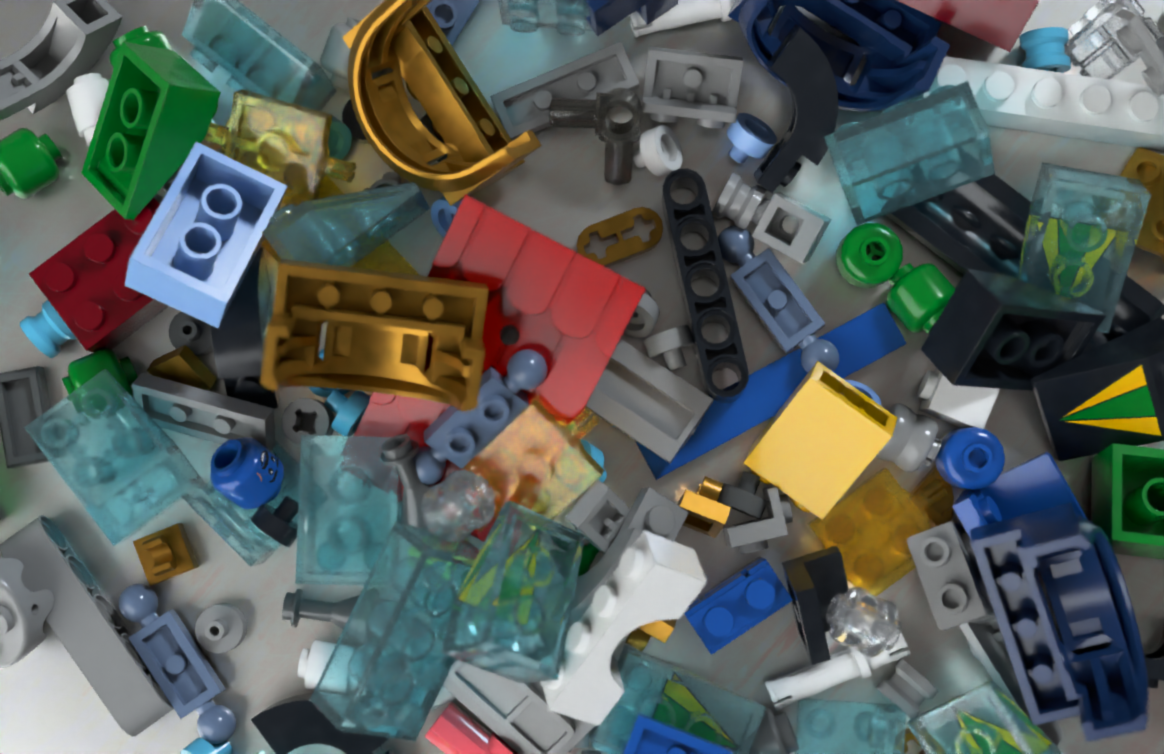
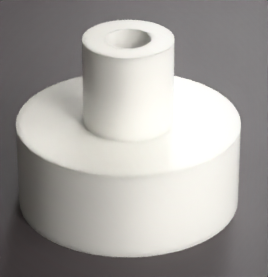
M660 125L642 133L640 148L633 152V159L639 168L646 166L654 175L662 176L681 167L683 154L679 139L674 131L666 125Z

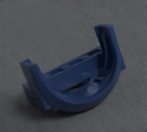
M735 0L728 14V17L739 23L741 31L759 63L786 87H788L786 82L772 71L766 63L795 24L804 30L820 47L832 68L838 91V109L858 112L882 110L885 113H889L898 106L929 91L950 47V44L936 36L942 23L896 0ZM796 6L802 7L849 36L859 46L822 29L801 13ZM779 7H781L780 10H779V12H778V14H777V16H776V18H775V20H774V22H773V24H772V26H771V28H770V30H769V32H768V29H769V27H770V25H771V23H772V21H773V19H774V17H775V15H776V13H777ZM865 55L867 61L863 67V70L856 84L850 85V82L863 56Z
M1071 503L972 528L970 543L1033 726L1080 716L1086 742L1146 730L1149 686L1141 636L1122 570L1104 531L1080 515L1075 516ZM1038 571H1039L1040 574H1041V577H1042V580H1043V582H1044L1046 591H1047V593H1048V596H1049V599H1050V602H1051V605H1052V608H1053V611H1054V614H1055V617H1056V620H1057V624H1058V627H1059V630H1060V633H1061V637H1062L1063 643L1059 640V637H1058V634H1057V631H1056V628H1055V625H1054V622H1053V619H1052V616H1051V613H1050V610H1049V607H1048V604H1047V601H1046V598H1045V595H1044V592H1043V589H1042V586H1041V583H1040V580H1039V577H1038ZM1112 642L1109 648L1079 655L1072 652L1076 649Z

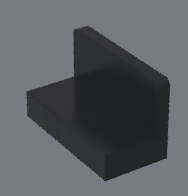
M837 546L782 562L788 592L793 599L791 605L798 635L812 665L831 659L825 632L850 625L855 621L842 554Z

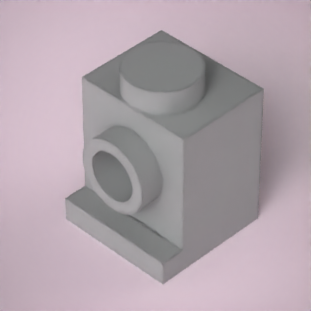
M775 193L771 200L765 197L759 204L752 218V222L757 225L752 237L802 264L810 260L832 219L817 213L782 193ZM787 216H793L798 222V228L793 234L785 232L782 227L783 220Z

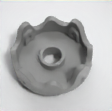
M0 557V668H7L19 662L46 639L47 635L43 632V624L52 610L55 600L53 593L48 589L28 590L21 580V573L24 568L23 563L15 558Z

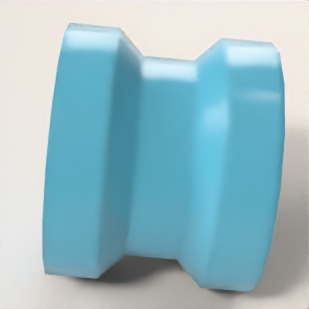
M1045 27L1027 31L1019 36L1020 47L1026 53V60L1022 63V67L1060 73L1071 69V59L1065 54L1064 47L1069 41L1068 29L1063 27Z
M48 300L42 304V311L35 317L27 316L20 322V327L28 339L43 354L50 358H54L61 352V345L68 339H77Z

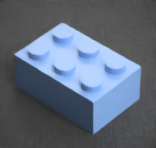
M196 142L129 259L125 286L219 328L279 212L288 186Z

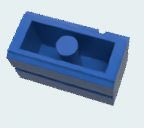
M759 556L705 592L704 598L693 600L684 612V615L712 655L792 602L793 599L768 561Z

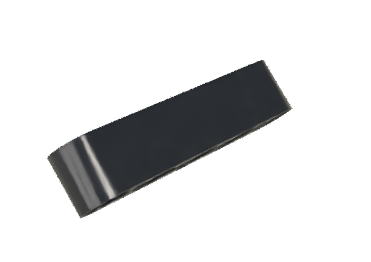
M688 168L677 169L671 172L663 183L662 207L689 327L694 340L693 344L706 394L713 398L715 402L731 403L743 394L748 383L749 372L706 185L703 178L696 171ZM679 187H687L695 193L696 199L689 204H679L672 199L670 194ZM688 232H698L705 237L707 244L699 250H690L682 244L681 237ZM708 277L716 283L717 291L713 295L702 297L693 291L691 283L696 278ZM710 322H718L726 328L728 338L721 343H711L703 337L701 329ZM720 368L731 369L737 374L739 385L730 391L721 390L714 385L712 374Z

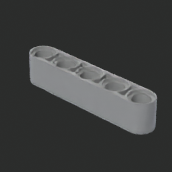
M43 515L39 516L0 544V552L4 558H15L23 563L24 568L21 573V580L28 590L48 589L53 593L55 599L54 606L46 617V621L115 721L128 735L132 737L137 736L174 709L129 640L132 633L62 532L49 518Z

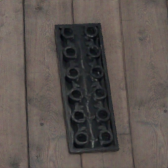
M939 137L881 212L963 275L967 269L1000 273L1053 292L1032 214L1050 216L955 143ZM1104 257L1100 258L1072 298L1074 301L1099 309L1106 315L1082 354L1159 317L1161 318L1164 314V305L1160 300Z

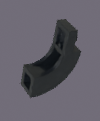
M796 24L766 63L772 71L786 82L792 99L791 119L785 133L754 173L757 183L771 193L776 190L779 184L786 187L794 179L801 168V163L798 162V159L802 155L818 166L831 144L838 118V91L832 68L817 43Z
M261 247L219 328L211 325V335L218 379H224L227 396L274 409L279 407L281 400L279 390H271L261 384L268 324V303L271 293L264 250Z
M307 693L292 696L269 706L251 719L275 754H288L298 747L309 744L330 745L346 754H395L391 749L385 752L381 747L394 733L387 722L367 706L340 695Z

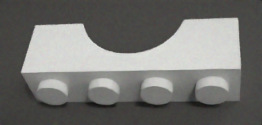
M644 530L634 545L625 550L617 569L607 583L597 589L592 604L579 622H575L570 627L566 640L553 658H549L542 668L540 682L544 689L549 711L597 726L601 725L625 692L616 658L612 655L618 643L631 631L644 624L659 620L680 619L707 583L694 549Z

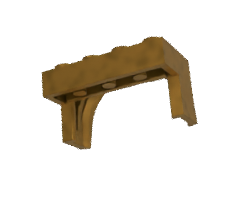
M385 0L342 37L350 49L348 86L353 110L368 142L393 171L417 186L441 192L451 206L461 201L465 194L470 196L502 179L525 162L524 158L542 145L531 130L524 132L515 140H511L426 5L432 0ZM386 68L394 70L391 73L372 79V73ZM402 78L406 81L410 95L420 102L431 119L435 134L444 143L431 134L417 117L406 95ZM447 154V159H444L432 166L430 165Z
M281 259L278 263L273 316L267 324L261 384L276 391L284 387H322L376 392L440 402L454 406L462 412L476 409L478 407L485 353L482 334L488 287L486 284ZM327 321L324 356L322 360L321 357L318 355L322 324ZM430 333L433 337L430 368L424 372L428 336Z

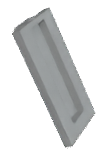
M620 339L585 408L671 464L680 449L685 446L692 434H694L714 399Z
M488 624L465 648H462L459 655L436 678L443 687L518 754H567L596 726L549 711L544 689L540 682L541 670L491 624Z

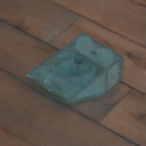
M107 369L98 373L24 427L113 546L132 537L205 483L174 441Z

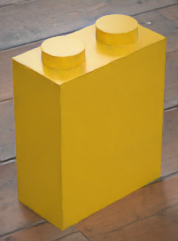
M817 361L754 441L743 463L750 468L752 474L760 477L761 482L769 485L773 484L787 494L797 508L807 513L812 512L823 520L890 440L897 417Z

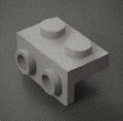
M649 46L641 111L650 113V119L659 122L673 123L678 121V117L695 118L698 125L709 128L725 127V122L736 123L743 57Z
M950 521L907 538L909 550L937 627L940 630H948L968 622L983 624L996 619L970 543V537L963 526Z

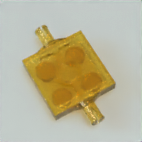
M243 89L234 92L231 116L226 125L222 126L211 122L204 141L221 145L223 155L287 185L282 203L308 211L315 209L310 201L319 200L321 182L325 175L351 183L356 173L352 172L356 170V163L329 155L328 140L332 114Z
M534 399L527 408L463 467V470L480 486L486 499L472 514L468 515L469 523L473 525L486 514L474 527L477 531L482 532L486 526L501 514L514 521L527 535L531 534L539 525V532L543 530L597 481L604 472V469L585 451L580 441L600 423L598 416L594 414L584 425L580 426L593 412L590 408L584 407L583 411L565 426L563 423L555 420Z
M882 468L841 498L823 520L815 517L807 525L818 538L823 549L833 546L839 548L842 554L847 581L852 584L863 601L868 603L916 568L907 544V538L931 529L925 510L944 496H947L948 493L945 488H940L943 485L935 478L931 483L913 495L898 484L887 468Z

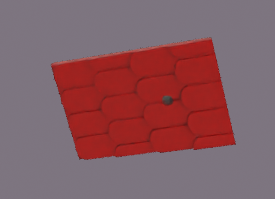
M465 194L433 260L427 277L487 285L488 295L482 334V343L485 349L482 375L492 367L505 377L510 358L516 352L525 349L534 350L543 356L547 364V375L543 383L538 387L530 390L521 389L528 396L529 406L462 469L447 459L445 461L446 470L443 477L437 483L430 486L454 504L455 515L450 521L452 526L508 555L646 288ZM512 329L519 332V339L516 343L506 345L502 342V336L505 332ZM430 333L428 336L424 372L430 368L433 337ZM373 392L340 466L403 499L404 487L395 466L384 465L380 459L383 452L381 448L383 443L391 437L405 434L411 440L416 441L419 447L429 446L424 442V431L451 405L425 399Z

